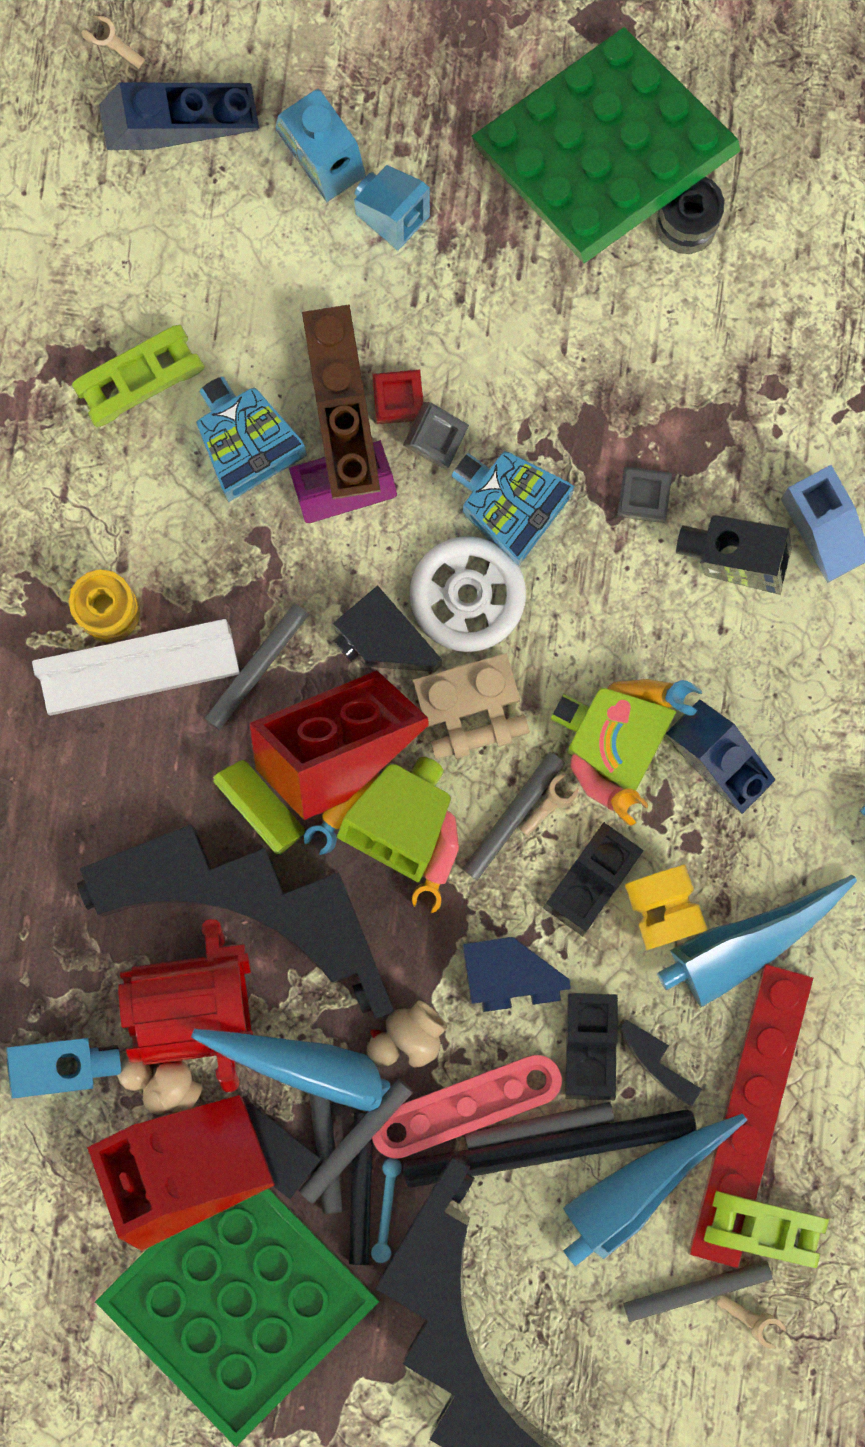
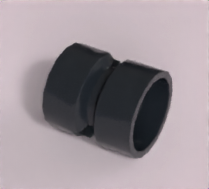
M705 176L658 210L656 230L659 239L667 248L680 254H693L702 251L711 244L722 219L725 202L721 189L712 179Z

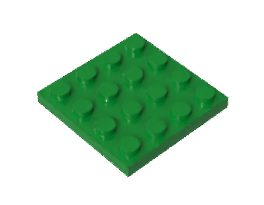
M625 27L471 136L475 148L584 264L741 151L738 138Z
M268 1188L149 1247L95 1303L214 1426L237 1447L377 1305L380 1299L271 1188Z

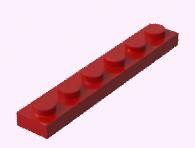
M767 964L762 968L723 1120L743 1114L747 1121L714 1151L688 1251L689 1255L735 1268L739 1267L743 1251L704 1241L707 1226H713L717 1207L712 1206L715 1193L720 1191L756 1201L814 977ZM736 1214L732 1232L741 1234L745 1219L744 1214Z

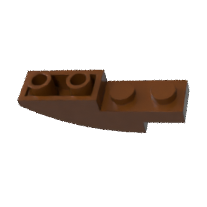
M350 304L302 312L332 499L381 492Z

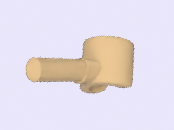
M93 15L92 17L100 21L104 26L103 36L96 39L90 32L82 29L81 32L84 39L91 44L108 46L139 69L145 62V59L115 35V27L110 19L105 16Z
M559 775L551 781L546 789V798L540 804V807L520 826L519 829L527 836L556 808L568 807L577 797L578 788L569 798L565 799L560 798L555 793V786L565 775Z
M724 1294L720 1296L716 1305L751 1328L753 1338L766 1348H776L775 1345L762 1336L766 1325L775 1324L786 1332L784 1324L773 1315L768 1313L757 1315Z

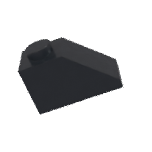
M378 585L333 623L334 630L338 634L333 639V642L351 663L359 658L366 667L435 672L442 666L441 657Z

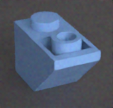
M832 465L787 488L781 497V501L827 583L865 563V537L856 508Z

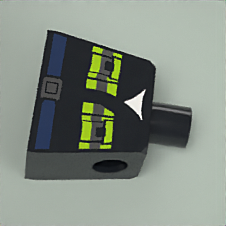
M718 515L711 517L708 530L682 525L676 546V554L701 559L700 563L705 576L781 595L792 551L789 528ZM726 547H737V549L730 554L721 553V551Z

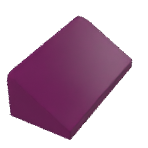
M381 440L373 442L381 492L332 499L325 457L289 467L306 523L317 522L390 500L397 496L393 474Z

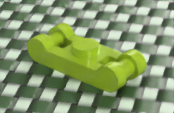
M175 325L80 376L72 383L78 398H84L91 409L88 412V416L96 428L112 422L123 412L176 383L196 376L205 368L197 353L192 354L187 346L188 336L182 325ZM164 352H169L175 363L162 369L156 357ZM114 381L120 393L107 399L101 388Z
M716 1191L712 1206L717 1207L713 1226H707L704 1241L807 1267H818L821 1253L816 1252L820 1234H826L829 1219ZM737 1213L745 1215L741 1234L732 1232ZM801 1228L798 1244L794 1246L797 1230Z

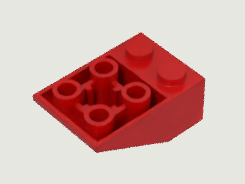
M240 1095L131 1125L87 1147L117 1237L140 1251L275 1185L243 1098Z

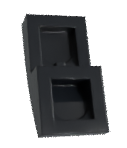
M603 822L545 903L543 909L583 937L644 850Z
M568 993L565 1099L615 1101L618 994Z
M622 1019L618 1030L625 1044L640 1065L673 1096L685 1104L693 1106L702 1089L659 1063L669 1045L630 1021Z
M243 1096L244 1104L275 1184L273 1187L291 1199L321 1160V1157Z

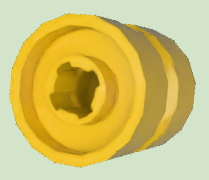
M102 569L87 572L78 578L71 588L68 601L71 615L86 634L95 640L108 643L120 641L130 635L137 626L140 616L138 598L124 578L115 572Z
M685 864L624 884L633 911L641 912L643 915V919L639 922L638 926L646 950L707 931L699 904L692 903L689 900V896L694 889Z

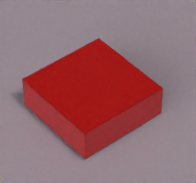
M420 369L372 374L377 425L415 421L423 404Z

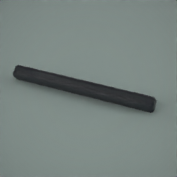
M686 1109L458 1152L472 1160L467 1173L471 1176H479L675 1140L696 1131L697 1126L694 1113ZM453 1152L405 1161L403 1163V1172L406 1185L413 1188L435 1184Z

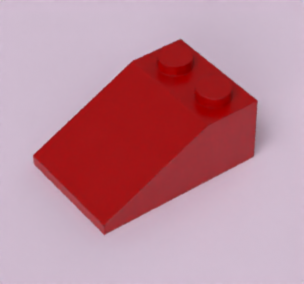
M376 670L251 722L250 731L255 768L305 820L347 802L428 727L429 721L428 717Z

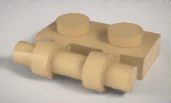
M507 653L413 680L421 711L428 717L429 726L426 729L444 723L449 736L430 741L436 760L454 755L455 759L469 756V750L497 743L498 747L511 744L512 738L530 733L525 715L506 719L502 707L520 702ZM483 712L488 713L491 724L463 731L460 719Z

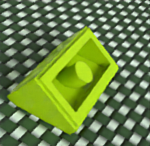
M238 761L213 777L215 779L213 782L276 854L279 853L281 855L305 834L304 827L246 761Z

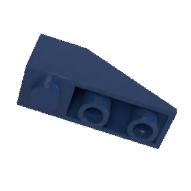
M119 82L99 104L107 150H154L253 132L260 128L251 83Z

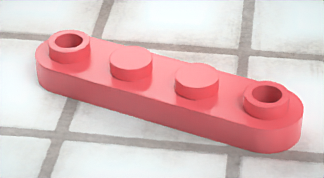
M530 1055L405 1102L372 1137L373 1143L383 1155L395 1159L403 1158L552 1101L559 1093L562 1084L560 1070L551 1059L541 1055ZM533 1070H539L545 1075V1084L540 1089H531L527 1084V1076ZM393 1123H400L406 1128V1137L400 1142L390 1140L387 1135V1129Z

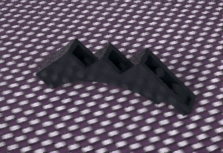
M192 824L80 868L84 879L77 882L80 896L86 909L95 908L97 915L104 917L130 908L166 903L199 904L230 910L255 919L276 930L296 944L319 966L332 983L358 974L361 983L352 987L363 1014L372 1010L375 1019L394 1012L339 872L284 893L270 855L265 848L211 869L197 830Z
M455 1150L376 1286V1290L425 1318L424 1323L405 1354L403 1365L451 1393L447 1403L432 1426L429 1440L441 1447H561V1445L540 1432L508 1400L488 1371L476 1345L468 1319L463 1282L464 1247L470 1217L449 1205L451 1200L458 1204L462 1202L475 1178L467 1173L472 1160Z

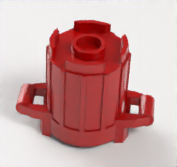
M209 919L203 923L201 929L206 941L207 957L133 966L132 970L120 972V977L124 984H118L122 1028L128 1027L129 1035L132 1037L133 1048L126 1049L130 1063L143 1062V1065L217 1056L216 1078L223 1091L233 1092L238 1089L240 1083L236 1073L235 1061L191 1038L194 1029L253 1035L245 974L251 973L248 953H245V943L223 946L225 936L221 924L215 919Z

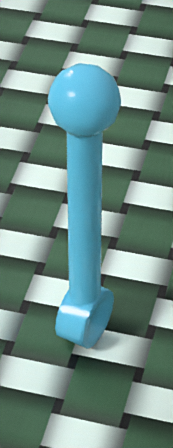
M395 1158L386 1159L382 1166L386 1180L378 1242L371 1251L372 1258L378 1263L388 1261L391 1256V1248L387 1244L396 1176L402 1170L400 1161Z

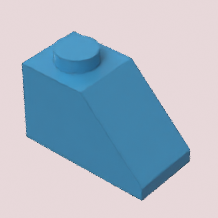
M386 165L377 175L374 172L369 173L355 189L354 194L357 196L354 199L355 214L397 251L430 217V187L423 181L389 165Z

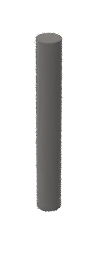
M295 603L291 606L204 719L218 730H221L307 619L309 614Z
M552 752L546 755L463 866L462 870L478 881L563 767L565 762Z
M398 1078L382 1096L380 1106L368 1112L303 1184L299 1192L308 1201L314 1203L406 1101L413 1093L410 1086Z
M309 1093L316 1154L321 1157L317 1164L319 1168L335 1150L330 1100ZM339 1175L321 1194L323 1214L343 1211Z
M611 1102L475 1130L465 1134L468 1150L562 1133L613 1122L615 1119Z
M765 1260L623 1303L630 1323L770 1281L773 1278L769 1264Z

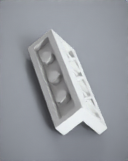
M226 619L32 661L34 674L41 681L47 714L50 716L230 677L240 673L231 628Z

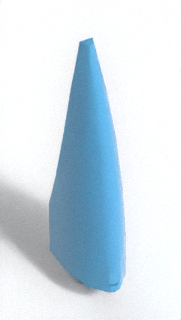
M850 875L784 906L742 921L711 928L673 948L670 952L676 963L657 973L665 990H668L685 981L699 1006L707 1005L762 969L765 964H769L798 941L857 882L856 877Z
M194 1029L191 1038L264 1076L298 1090L359 1110L370 1112L378 1108L381 1104L382 1096L390 1088L389 1081L380 1078L377 1067L367 1055L330 1044Z
M740 1114L670 1141L628 1163L567 1204L563 1209L582 1235L563 1250L574 1266H577L593 1252L602 1259L609 1256L643 1228L662 1201L693 1168L747 1121L746 1117Z

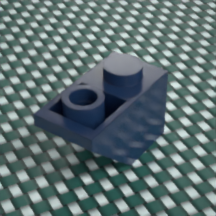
M699 699L692 706L697 710L696 713L691 716L684 714L665 734L685 760L739 813L743 814L776 779L736 725Z
M513 937L462 945L471 1004L481 1003L483 1012L512 1008L511 998L528 995L531 996L532 1005L561 1001L560 991L571 989L569 978Z

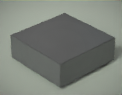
M423 402L403 446L441 468H449L469 425L435 404Z
M624 466L617 517L665 523L672 473Z

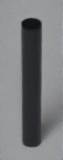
M354 1113V1127L367 1113ZM372 1139L352 1160L349 1264L369 1265Z

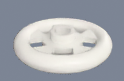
M463 536L441 542L423 556L412 575L409 598L414 618L429 638L448 649L473 652L498 644L514 630L524 611L526 587L519 566L497 544L479 537ZM469 556L480 557L490 562L486 575L465 568ZM445 564L455 573L447 580L444 588H441L432 581V578L438 568ZM492 584L506 585L507 597L505 605L491 604ZM463 587H472L476 591L477 598L473 602L464 603L459 599L458 593ZM440 600H444L449 611L454 614V617L444 624L436 617L431 608ZM484 613L489 626L480 631L468 632L465 619L475 618Z

